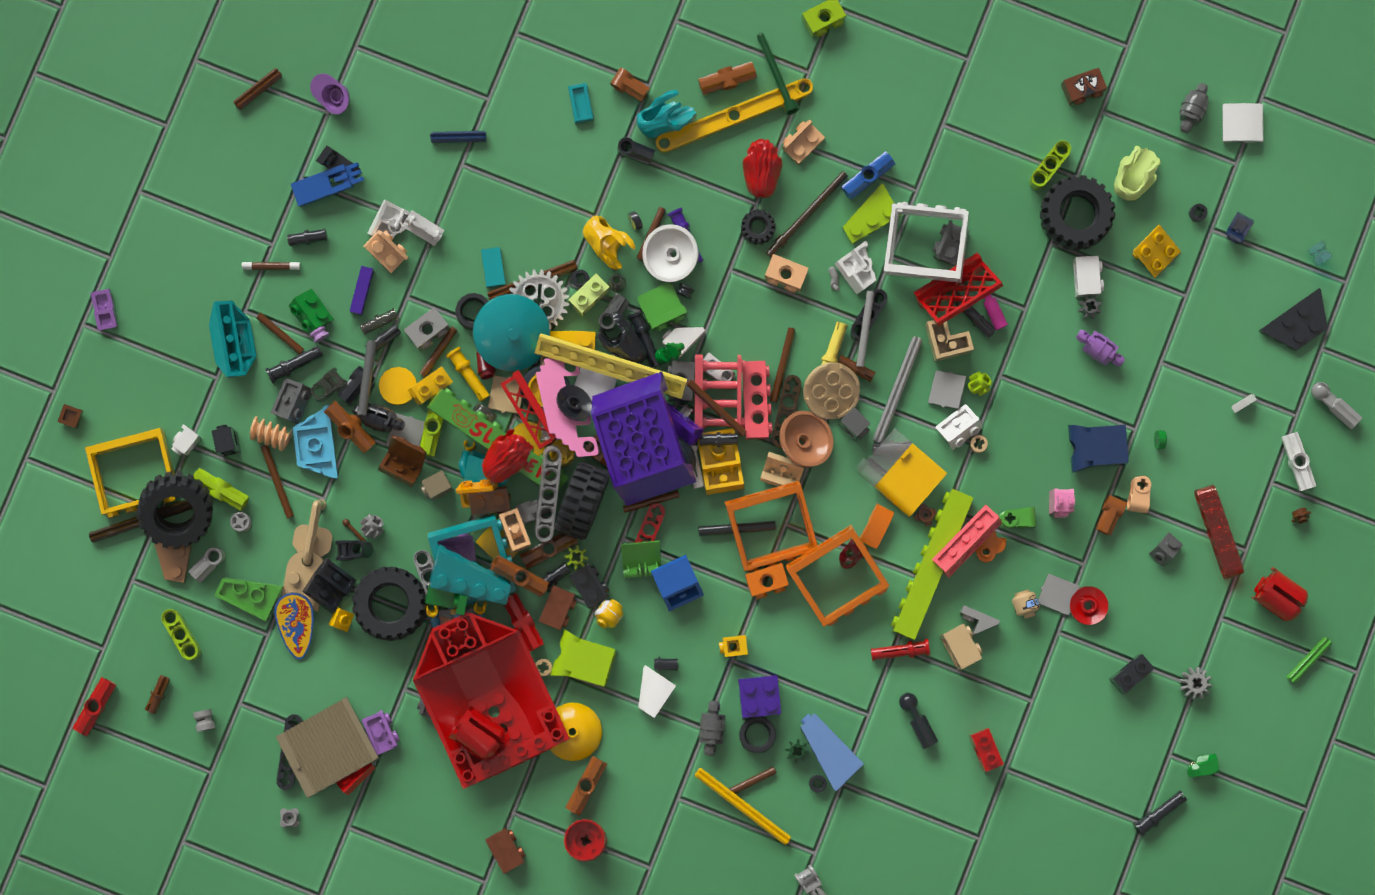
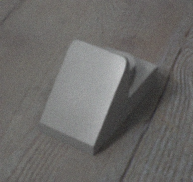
M962 606L959 613L963 615V619L969 622L977 621L972 632L973 635L998 625L1000 622L998 619L967 606Z

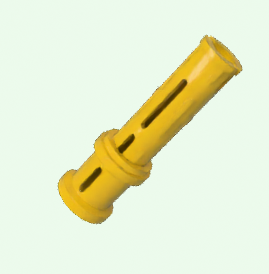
M460 346L446 355L447 359L450 358L456 367V372L462 374L479 401L481 402L489 397L490 394L470 367L471 362L466 360Z

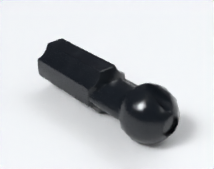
M908 692L901 695L899 705L903 710L908 711L912 717L910 725L922 748L926 749L939 742L926 716L920 715L916 708L918 705L917 697Z

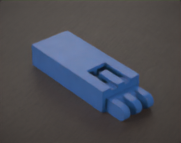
M359 163L348 166L342 164L291 183L298 206L303 207L354 188L353 185L365 181L364 177L357 179L355 177L362 174L361 170L353 171V169L359 167ZM334 178L336 183L343 180L344 183L332 187L329 179Z

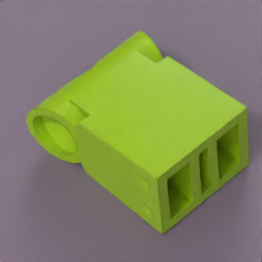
M564 629L560 641L561 654L554 661L550 676L573 677L606 687L617 650L580 639Z

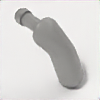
M832 266L828 269L831 276L830 286L832 289L839 291L838 273L836 268Z

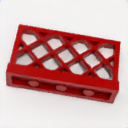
M977 252L964 260L961 283L932 280L913 293L918 305L940 326L1003 287V284L983 262L982 257ZM957 265L950 270L956 271ZM983 270L985 271L984 276H975ZM965 281H969L968 286H959ZM973 281H982L981 286H972ZM986 281L995 282V284H993L990 287L985 286ZM949 291H953L951 296H943ZM957 291H966L964 296H956ZM970 291H979L976 296H969ZM933 301H937L935 306H928ZM941 301H950L948 306H940ZM954 301H963L960 306L953 307ZM938 311H946L945 315L940 318L937 317Z

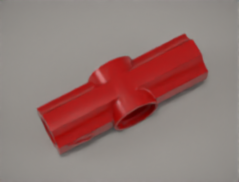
M517 593L509 596L504 606L512 618L513 626L516 630L520 631L529 652L544 645L531 615L524 608Z
M101 677L90 698L85 702L84 708L72 729L85 736L89 735L100 714L104 712L105 705L117 686L115 683ZM94 701L99 705L96 712H93L90 707Z

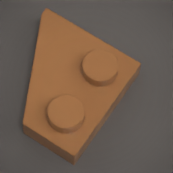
M158 542L157 545L155 544L164 579L185 583L192 545L187 548L181 545L179 549H173V546H168L167 549L162 547V543Z

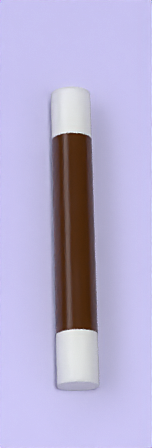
M242 262V270H300V262Z

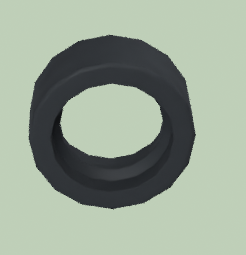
M469 293L461 297L455 309L459 323L464 328L472 331L474 323L468 322L464 318V306L470 301H478L483 306L489 302L487 298L477 293Z
M761 716L751 717L741 725L739 739L742 746L748 751L763 753L773 746L776 739V730L768 719ZM754 723L763 724L769 731L768 741L762 746L751 745L746 738L747 729Z

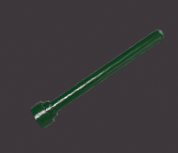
M759 33L757 39L783 97L784 112L786 115L795 114L800 110L798 103L791 99L763 33Z

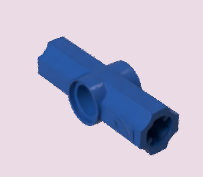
M885 151L868 166L863 167L857 175L841 188L845 195L852 200L868 186L874 184L879 177L896 163ZM871 172L873 179L868 180L864 178L863 174Z

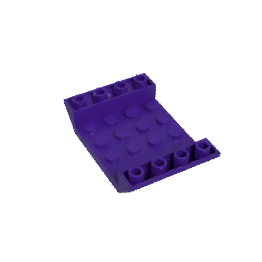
M658 372L592 396L591 416L613 487L626 506L697 482L692 465L685 462L666 402L664 391H667L668 388L663 372Z

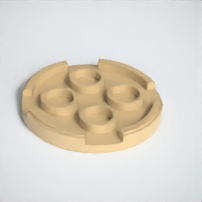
M834 362L825 363L815 368L808 375L803 388L804 400L807 407L816 416L822 419H840L857 405L860 383L856 374L847 366Z

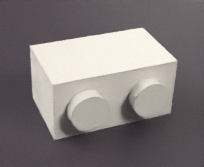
M1099 256L1075 257L1073 260L1076 298L1085 296L1098 297L1101 291H1104V282L1100 280L1102 261H1099Z

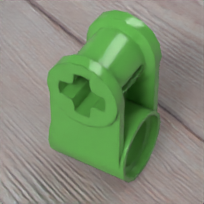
M1035 507L1006 510L999 515L1002 522L1001 526L1004 528L1037 527ZM1006 516L1012 517V521H1005L1004 518Z

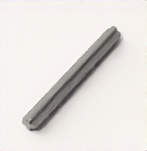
M914 336L911 340L873 437V441L882 444L921 346V338Z

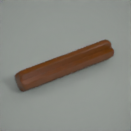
M274 68L235 99L234 105L239 110L244 108L282 77L281 72Z

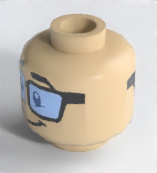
M1028 589L1015 593L1012 604L1016 615H1024L1025 619L1036 616L1035 611L1040 609V605L1035 592H1030Z

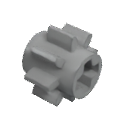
M369 514L360 521V524L363 525L360 530L365 537H373L375 539L384 531L381 528L384 523L377 515Z

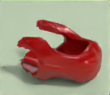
M758 139L752 142L750 148L747 149V157L742 161L747 189L749 193L757 198H768L773 195L783 166L781 157H778V148L773 143H770L768 139Z
M509 429L503 437L491 444L482 462L483 474L491 482H503L518 471L525 469L528 465L527 460L531 454L530 451L534 447L523 436L513 434L514 429Z

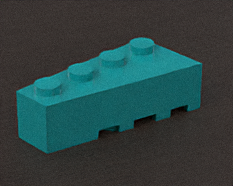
M439 544L430 578L431 588L506 605L511 588L510 580L461 557L456 552H452Z

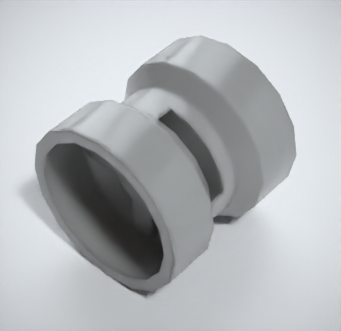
M212 709L193 713V718L197 722V732L216 728L215 722L211 718L213 715Z

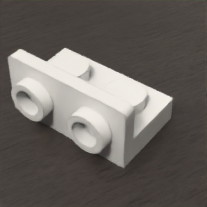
M966 404L936 426V430L948 442L952 450L962 446L968 438L975 436L982 429L979 418Z

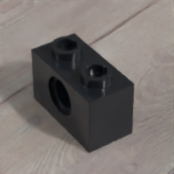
M225 424L217 426L216 430H212L216 454L225 457L241 453L235 429Z
M1138 654L1109 680L1121 694H1126L1155 668L1143 654Z

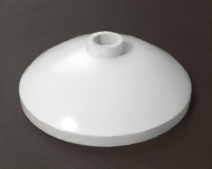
M663 225L649 234L645 240L642 255L645 267L652 276L661 281L676 282L686 278L694 270L698 261L699 251L694 236L687 229L678 225ZM675 250L677 255L673 258L671 253Z

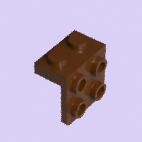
M393 435L388 452L379 465L378 471L413 487L423 470L427 452L421 446L413 445L403 437Z
M507 486L497 487L494 491L468 493L472 516L484 517L489 513L495 512L502 514L511 508V494L508 493Z

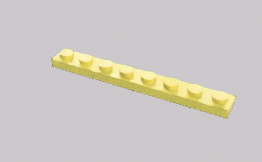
M541 333L535 349L536 354L629 383L658 372H663ZM663 372L668 388L667 391H664V394L682 399L688 379Z

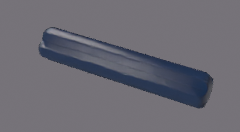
M486 131L431 132L430 134L432 143L485 142L487 139Z

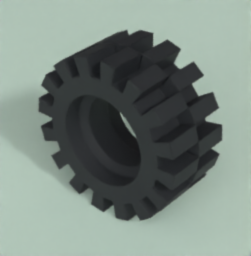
M756 209L745 214L741 223V233L745 240L747 239L749 243L752 242L754 245H762L773 237L775 223L774 218L771 217L769 212H765L764 209ZM753 221H763L766 227L765 231L761 234L754 233L751 230Z

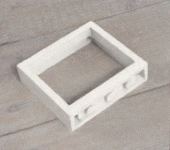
M907 202L892 204L884 265L885 275L961 283L970 218L969 211L960 209V207L951 210L947 209L946 206L940 205L931 208L926 204L911 206ZM899 214L963 220L956 271L894 265L893 257Z

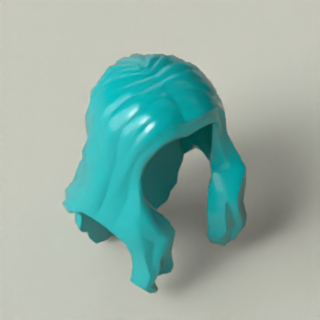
M669 90L655 98L650 107L638 113L636 121L639 130L644 136L655 138L667 132L680 131L684 126L692 123L697 114L694 108L690 106L680 108L682 106L680 102L667 104L665 101L677 96L679 93L677 90Z

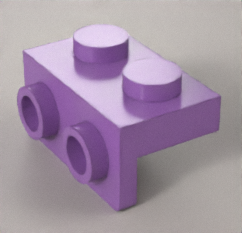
M465 533L458 535V537L438 541L446 549L456 552L461 557L476 563L475 544L472 535Z
M381 710L362 719V723L377 755L398 747L397 742L400 739L396 730L393 732L389 724L392 723L388 712L384 713Z

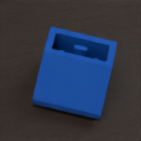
M686 555L651 570L668 611L704 596Z

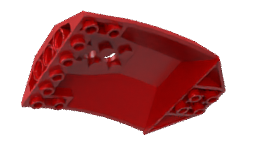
M469 612L431 630L413 682L439 734L463 789L503 773L570 739L520 631ZM470 706H473L497 724H505L508 728L504 741L493 757L486 761L478 759L449 738ZM492 706H496L500 710L499 715L494 718L488 713Z

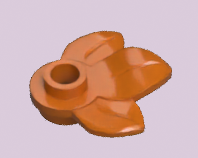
M994 531L975 551L977 552L978 559L984 563L991 562L996 554L1003 552L1005 549L1006 538H997L996 531ZM988 550L990 554L984 555L983 551Z

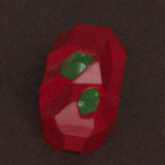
M853 539L849 541L839 555L840 566L844 569L855 566L863 556Z

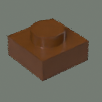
M64 404L57 422L77 429L83 410Z

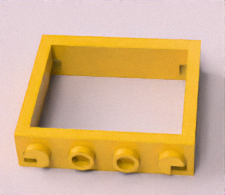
M157 428L85 447L101 515L112 518L119 516V512L122 511L127 513L135 512L138 510L139 500L109 508L96 455L158 439L166 472H172V475H175L163 429ZM168 497L162 501L164 503L173 502L175 497Z

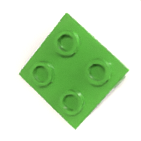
M660 541L621 544L624 578H642L641 576L646 578L647 576H652L651 570L661 566Z

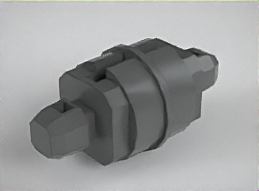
M1200 83L1195 90H1190V93L1186 95L1179 111L1180 121H1182L1180 126L1181 132L1189 133L1193 126H1198V123L1202 121L1207 113L1209 96L1206 95L1208 85Z
M710 701L707 709L709 713H702L699 742L706 743L704 753L707 756H714L717 749L716 744H723L724 731L726 729L725 715L719 714V701Z

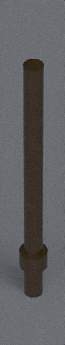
M844 171L834 179L782 236L779 235L775 239V243L766 252L770 258L780 248L785 247L788 239L848 177Z

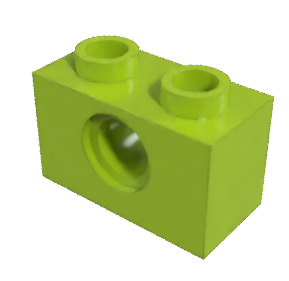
M827 0L803 12L801 19L811 37L816 35L820 37L826 34L827 30L831 27L835 29L843 25L846 14L838 0ZM827 15L830 20L823 22L820 20V16Z

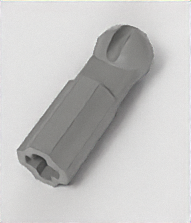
M1317 382L1312 386V396L1317 400L1323 401L1329 407V410L1348 428L1353 429L1360 422L1362 417L1344 400L1337 398L1330 391L1328 384Z

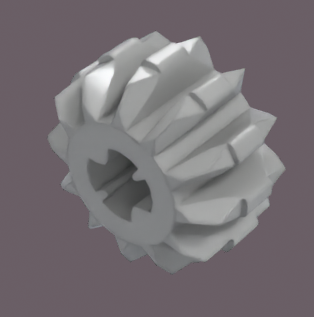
M1196 667L1195 670L1188 668V674L1182 672V676L1185 679H1179V683H1184L1180 690L1186 689L1185 697L1191 694L1192 700H1195L1197 696L1199 699H1203V693L1206 695L1210 693L1206 687H1212V684L1207 683L1212 678L1211 676L1204 677L1207 674L1206 670L1200 673V667ZM1198 679L1197 684L1199 686L1193 687L1194 683L1192 682V680Z

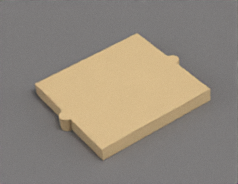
M494 376L488 409L499 410L502 413L518 414L500 383L509 379L510 376L508 378ZM516 380L506 385L509 392L518 393L519 385ZM519 397L517 404L519 408L521 406L522 401L521 397Z

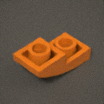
M876 504L868 519V524L860 536L861 541L877 549L894 512Z

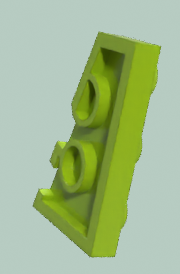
M883 183L842 227L851 244L890 223L892 204L894 202Z

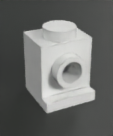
M183 424L181 428L184 430L183 432L179 431L173 439L175 442L172 444L173 447L171 449L180 456L182 453L188 456L201 440V437Z

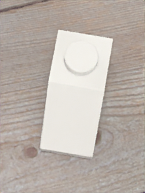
M703 327L675 328L673 331L668 330L662 337L664 339L662 345L665 346L667 343L673 342L675 344L683 343L685 348L681 351L679 360L705 333V329Z

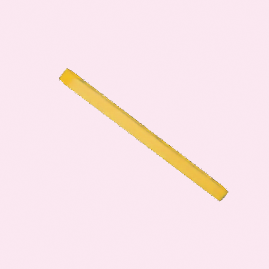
M803 78L787 84L786 87L791 99L797 101L811 94L813 84L809 79ZM807 83L810 89L805 93L801 92L799 85ZM779 88L689 123L680 131L664 133L656 139V148L662 153L670 152L784 106ZM737 111L740 117L737 120H731L729 113ZM667 139L670 145L667 148H661L659 141Z

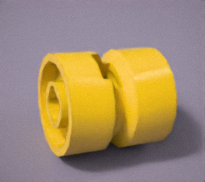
M562 440L555 441L552 445L559 448L561 452V467L570 465L575 458V451H571L569 445H564ZM549 452L551 460L557 458V452Z

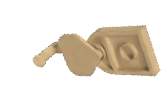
M322 499L313 502L309 525H300L294 531L292 544L298 553L293 555L287 564L282 596L290 592L305 595L311 601L313 611L316 612L319 611L320 605L302 591L314 572L324 561L322 557L331 550L332 533L326 528L318 527L320 512L326 507V502Z

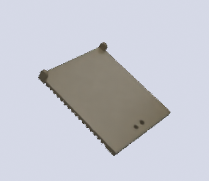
M347 697L276 736L307 798L373 761L380 759Z

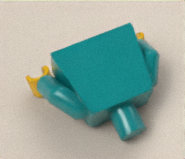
M465 440L463 443L465 450L462 451L459 461L461 477L464 481H472V483L487 479L482 471V462L486 455L474 451L476 448L474 441L472 447H467L468 440ZM509 478L503 482L498 483V487H502L503 485H505L508 482Z

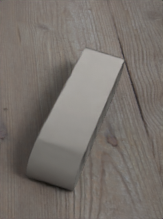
M553 445L544 449L541 467L535 534L537 539L542 542L549 541L553 536L562 455L559 448ZM551 451L558 453L557 458L554 460L547 458L548 453ZM549 470L555 472V476L552 479L545 477L546 472ZM547 489L553 491V495L549 498L543 496V492ZM545 508L551 510V514L547 517L541 515V511ZM541 528H548L549 532L547 535L542 536L539 534Z

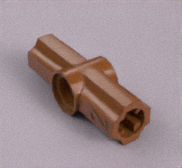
M748 62L736 67L722 68L717 73L699 78L698 82L702 94L705 95L721 89L729 90L735 88L740 83L757 78L753 63Z
M336 401L324 411L338 426L337 431L339 435L344 439H351L363 453L367 452L376 443L361 427V420L355 415H349Z
M500 555L494 558L491 564V571L539 597L548 588L549 582ZM523 572V577L520 580H516L517 573Z
M592 756L565 807L566 809L579 816L581 815L607 763ZM582 781H590L592 784L591 790L583 791L581 788Z

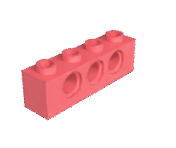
M746 361L745 372H742L745 430L747 431L745 440L768 439L769 434H772V423H768V415H771V404H767V396H770V385H766V377H770L769 366L765 365V361ZM759 377L762 383L759 386H754L751 383V379ZM760 396L763 402L760 405H755L752 402V398ZM754 415H761L763 422L761 424L754 423Z

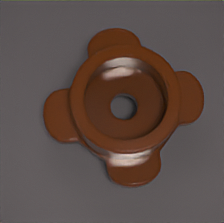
M921 504L914 519L917 522H923L925 526H930L937 512L935 509Z
M1299 508L1293 511L1292 523L1297 522L1301 524L1307 522L1311 511H1307L1306 508Z

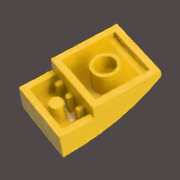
M731 428L702 433L717 434V432H721V434H735V430ZM699 438L697 442L706 495L744 489L738 446H700Z

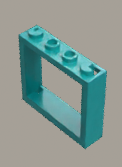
M495 514L428 533V541L435 561L439 547L438 541L492 526L500 556L513 562L511 555L507 556L505 549L508 548L506 537H501L500 531L503 530L500 519L496 520ZM510 581L511 588L509 593L517 591L516 584ZM468 596L466 605L473 604L476 601H483V599Z

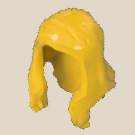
M593 216L583 228L584 238L596 252L597 256L611 269H622V264L617 259V251L620 244L625 247L627 243L633 250L636 248L634 241L628 234L612 229L602 216Z

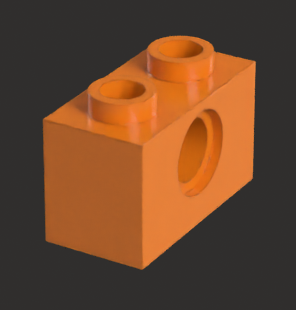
M782 563L745 574L751 597L756 596V599L767 597V592L774 591L777 594L786 591L785 587L789 586ZM764 577L772 579L773 584L771 587L763 586L762 579Z

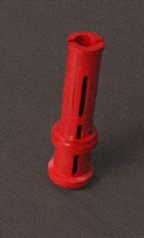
M928 639L921 642L909 641L905 645L871 648L872 661L901 656L914 658L916 655L924 654L930 656Z

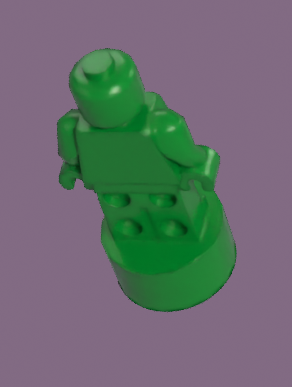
M667 343L665 345L667 348L663 347L656 351L655 358L660 364L669 362L672 357H675V360H677L685 346L683 343Z

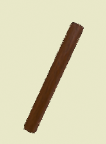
M571 260L543 272L546 275L550 271V278H553L555 275L560 277L576 271L578 266L575 260ZM514 283L492 290L487 293L488 298L491 300L501 295L513 294L509 288H515L516 286ZM528 285L525 287V290L534 286Z

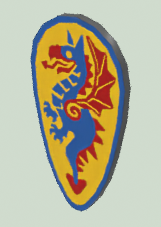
M290 592L278 599L274 614L286 648L296 659H302L311 643L314 623L313 606L305 595Z

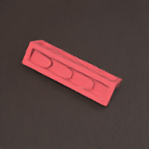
M985 505L932 561L949 578L1002 524L1000 517Z

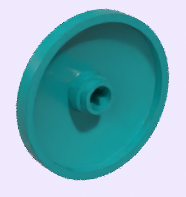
M505 294L491 299L480 309L473 325V340L480 356L491 366L505 371L522 370L537 362L542 356L535 353L539 335L541 333L550 336L549 322L542 308L533 300L518 294Z

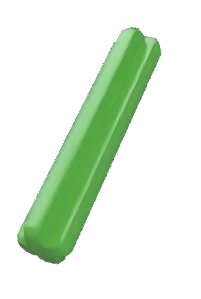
M1323 637L1287 675L1288 680L1296 683L1332 645V642L1327 637Z

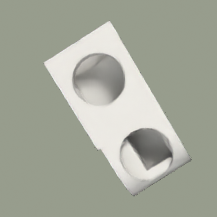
M707 353L703 358L707 362H721L710 353ZM707 370L705 372L717 381H731L736 375L732 370Z

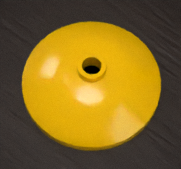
M566 703L557 707V712L570 739L550 749L551 752L557 757L568 761H578L587 758L597 749L601 741L602 726L598 716L591 708L580 703ZM571 728L576 729V734L574 736H571L569 734V730Z

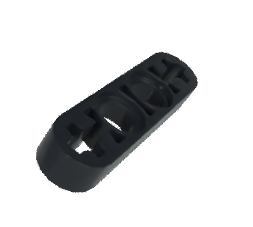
M297 714L288 716L285 721L284 732L293 727L289 722L294 717H296V721L299 723L303 722L302 717ZM281 748L276 781L280 789L288 790L294 786L296 775L294 771L293 774L288 773V779L291 780V783L287 784L286 787L281 782V779L285 778L286 772L282 773V769L292 770L291 767L284 765L283 760L286 756Z

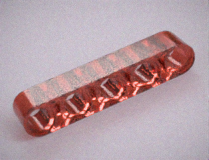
M1212 484L1195 490V498L1223 578L1226 580L1244 574L1243 565L1216 487Z

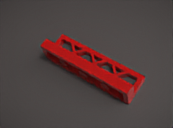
M518 370L512 374V377L500 383L538 448L542 449L557 440L555 433H549L545 413ZM514 380L519 385L517 394L509 392L506 385ZM519 397L529 401L527 410L518 407ZM529 413L538 416L537 426L528 424ZM539 430L546 431L550 436V439L542 444L537 438Z

